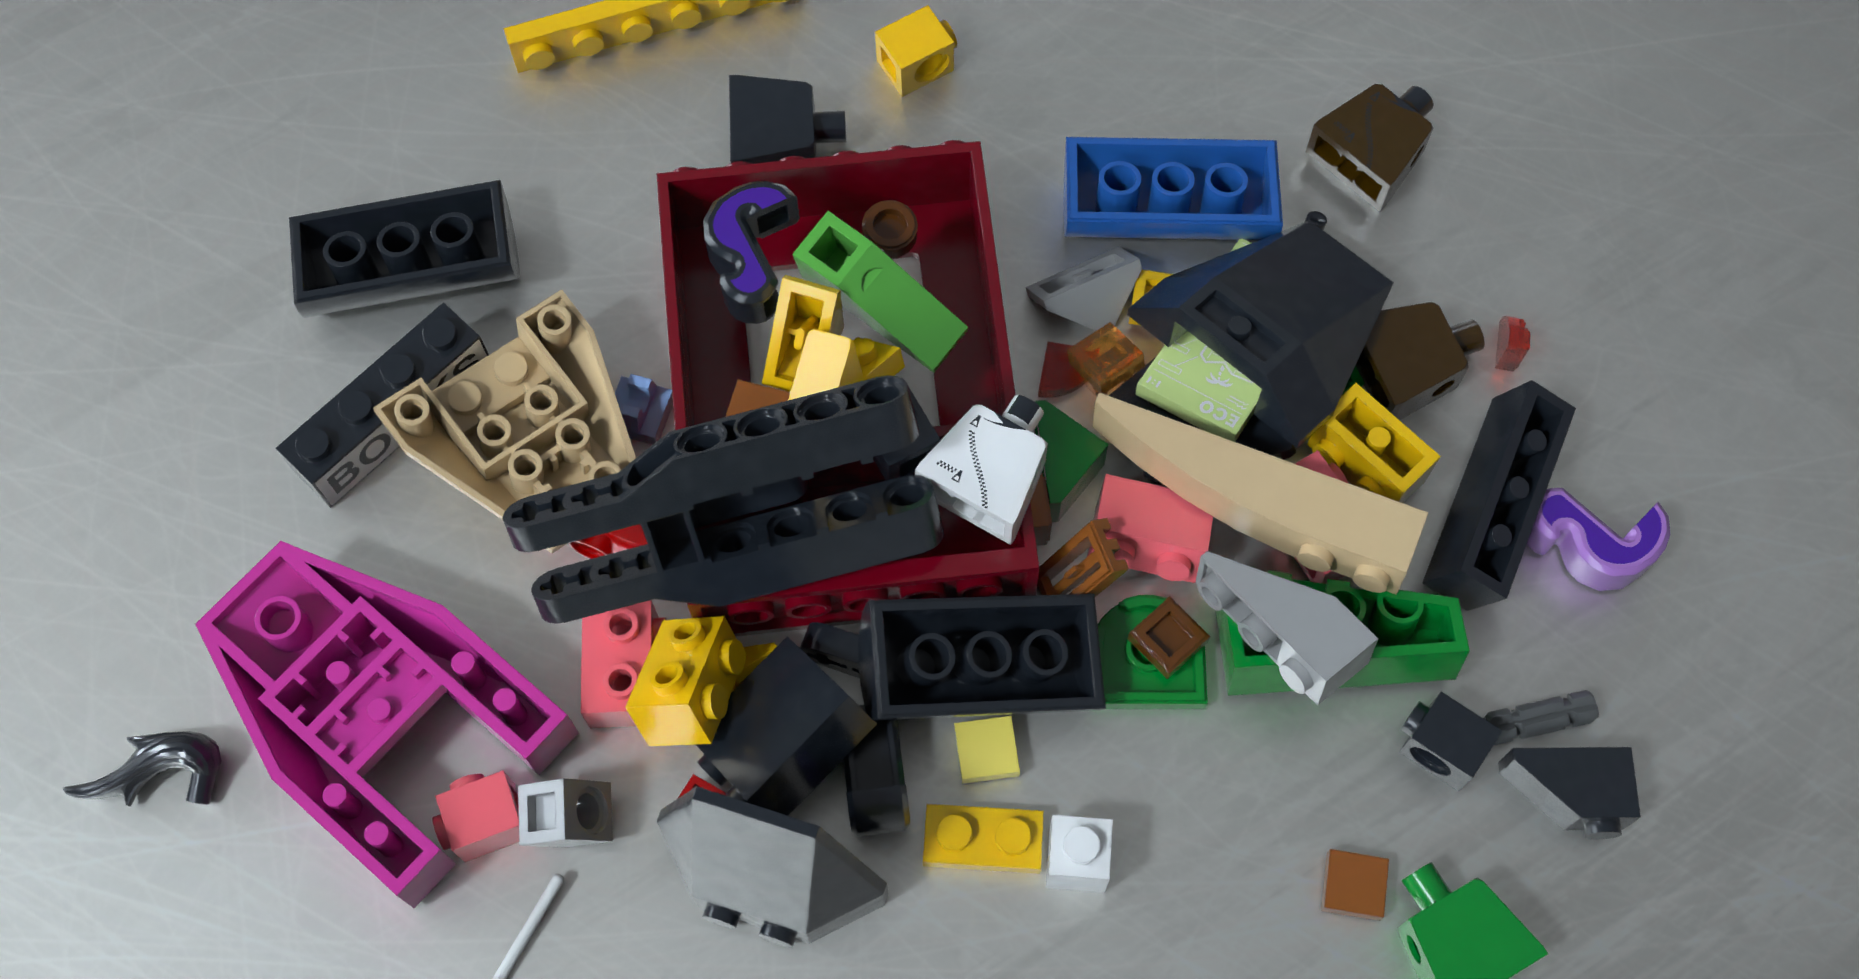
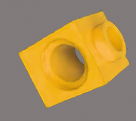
M928 5L875 31L876 60L901 97L954 71V48L957 47L956 36L946 20L939 21Z

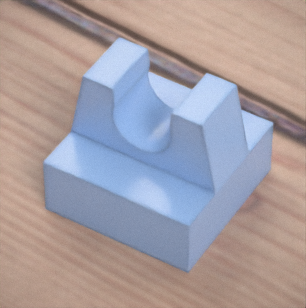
M631 374L630 378L621 376L615 396L629 438L653 445L661 438L673 406L672 390L657 386L652 379L634 374Z

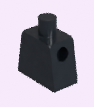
M729 75L731 163L738 161L751 164L776 162L789 156L816 158V143L846 142L845 111L815 112L813 86L808 82Z

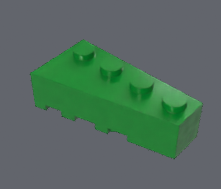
M1268 570L1270 574L1335 596L1378 638L1369 663L1339 688L1456 680L1470 652L1459 598L1398 590L1396 595L1387 591L1376 593L1364 589L1351 588L1350 582L1327 579L1326 584L1292 579V573ZM1222 609L1220 611L1215 610L1228 696L1294 691L1282 678L1279 666L1264 651L1257 652L1252 649L1240 635L1238 625Z

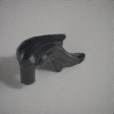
M192 731L164 732L127 737V741L136 750L124 765L96 781L63 787L67 795L75 798L105 799L123 796L125 804L130 807L140 789L150 779L163 771L178 767L192 771L186 801L208 805L211 801L216 775L222 762L220 750L216 741L205 734Z

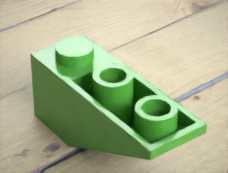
M829 211L826 212L792 254L804 280L840 290L843 308L894 345L900 347L901 350L933 373H935L969 330L966 324L878 246Z

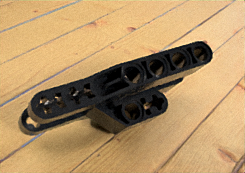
M889 375L867 379L668 432L618 473L520 499L510 505L502 517L513 547L521 552L540 551L638 524L642 526L648 544L562 566L538 577L532 585V595L542 619L554 624L574 621L653 599L722 607L921 554L935 548L944 538V528L933 484L928 478L920 475H908L701 530V526L780 506L799 499L809 489V479L814 478V472L861 460L862 465L874 462V456L897 451L913 443L918 435H920L908 384L903 378Z

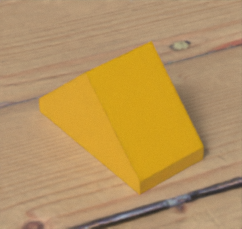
M789 275L782 277L762 384L791 392L809 331L817 329L841 336L844 329L840 290Z

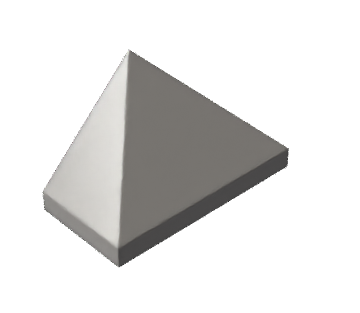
M1116 247L1025 288L1028 297L1046 310L1110 336L1142 270L1139 258L1121 247Z

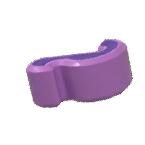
M1549 488L1546 490L1527 545L1535 553L1541 555L1546 554L1553 545H1557L1566 570L1583 585L1598 591L1623 589L1641 577L1666 549L1670 538L1669 516L1660 503L1657 502L1628 534L1622 538L1564 488Z

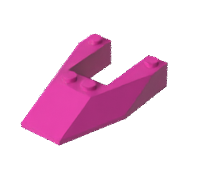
M280 541L195 623L271 779L397 897L413 908L430 893L456 863L363 778L444 693H447L537 775H540L579 734L569 716L443 605L283 541Z

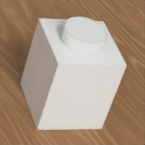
M1052 815L1049 828L1046 888L1105 893L1110 880L1113 819Z

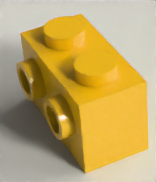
M1357 383L1341 396L1333 416L1316 430L1307 442L1312 452L1314 453L1318 450L1327 464L1335 463L1344 473L1347 481L1352 485L1401 503L1410 498L1426 482L1441 457Z
M724 616L662 621L625 706L648 746L712 744L719 723L726 715L728 700L737 677L744 669L746 657L742 643L735 637Z

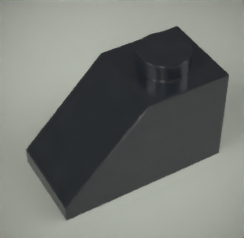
M1632 747L1512 748L1498 762L1499 774L1563 830H1584L1585 838L1610 839L1621 836V830L1641 818Z

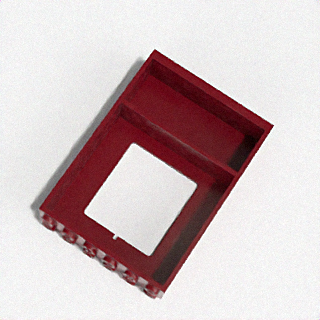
M949 140L936 146L916 148L898 145L890 147L886 151L866 153L841 151L833 156L804 158L789 156L776 162L751 164L738 161L730 163L725 167L706 169L680 167L672 172L656 173L675 430L724 418L737 380L751 382L746 323L737 320L731 315L724 303L720 286V274H718L709 260L704 237L703 220L715 200L737 186L755 181H770L785 185L797 196L800 219L796 224L767 237L756 238L773 271L798 269L792 254L827 211L834 214L860 234H862V220L866 211L878 202L886 200L898 201L907 205L914 212L918 223L916 243L906 255L899 258L914 257L919 260L922 286L966 324L969 329L935 373H933L940 425L933 426L940 439L956 425L972 406L976 404L983 405L1002 416L1016 395L981 141L964 142L961 140ZM861 460L825 469L813 473L814 478L809 479V489L795 501L701 526V530L886 480L875 461L862 465ZM1031 502L1028 505L1016 538L1011 545L938 504L944 528V538L932 550L722 607L687 603L692 618L724 616L735 637L802 630L807 629L809 623L812 622L831 626L858 624L861 621L863 609L869 600L1036 595L1040 567Z

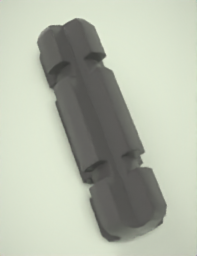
M1583 690L1567 694V697L1563 699L1557 696L1518 705L1511 712L1508 708L1491 711L1486 714L1484 719L1502 730L1494 744L1498 745L1513 741V738H1516L1517 735L1519 738L1524 739L1564 730L1565 726H1569V724L1572 727L1590 724L1599 717V710L1594 695L1590 691Z

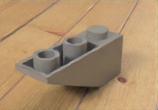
M1208 551L1200 557L1195 583L1202 598L1213 609L1217 611L1222 609L1238 625L1240 635L1252 649L1257 652L1264 651L1279 666L1282 678L1295 692L1299 694L1306 693L1319 705L1369 663L1378 638L1335 596Z

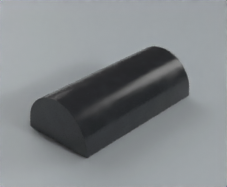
M501 180L289 217L294 305L304 318L519 279L520 270L517 244Z
M1095 594L869 600L863 609L858 642L859 678L864 706L872 720L1101 711L1106 709Z

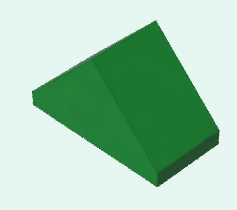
M1039 400L1034 402L1042 408L1044 415L1034 429V434L1043 438L1048 443L1042 477H1045L1051 519L1052 523L1060 521L1103 468L1109 444L1048 401Z

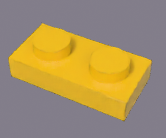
M926 804L923 867L1040 874L1044 811Z

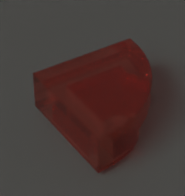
M1503 316L1499 321L1495 369L1514 372L1530 349V331H1528V328H1525L1526 322H1524V319Z
M1047 341L1038 397H1060L1082 387L1091 378L1098 365L1100 350Z

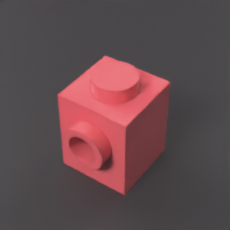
M504 770L484 777L483 774H471L461 777L450 784L449 791L435 795L441 813L432 817L438 841L443 850L451 848L464 862L519 842L518 792L515 783Z

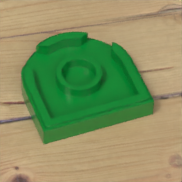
M1137 595L1126 598L1111 608L1099 621L1098 634L1106 709H1206L1208 698L1205 646L1167 679L1128 640L1129 633L1167 598L1155 595Z

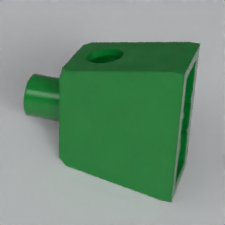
M1431 862L1402 880V883L1421 910L1398 927L1399 936L1418 979H1509L1548 955L1544 946L1487 884L1478 877L1451 892Z

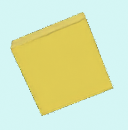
M1012 716L954 723L962 784L1019 777L1020 768Z

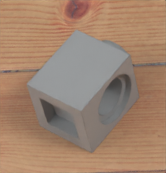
M562 778L518 785L519 845L575 847L613 842L611 782Z

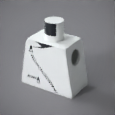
M1015 395L1002 416L983 405L976 404L972 406L915 469V475L924 476L932 482L937 504L1011 545L1016 538L1046 461L1048 443L1043 438L1032 433L1044 415L1042 408L1033 400L1022 395Z

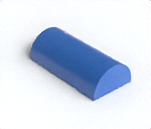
M1066 137L1063 196L1064 236L1261 240L1282 231L1283 218L1277 140Z

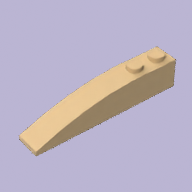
M1098 394L1094 406L1092 427L1132 462L1177 495L1233 529L1285 554L1296 557L1299 563L1311 570L1319 572L1331 570L1352 578L1356 585L1365 590L1376 593L1387 591L1395 595L1397 594L1407 574L1428 512L1108 395Z

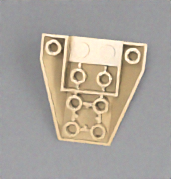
M562 289L516 318L517 338L431 391L424 380L419 378L373 407L378 418L407 456L500 519H502L507 508L520 499L618 473L636 459L594 330ZM566 544L551 547L546 550L553 554Z

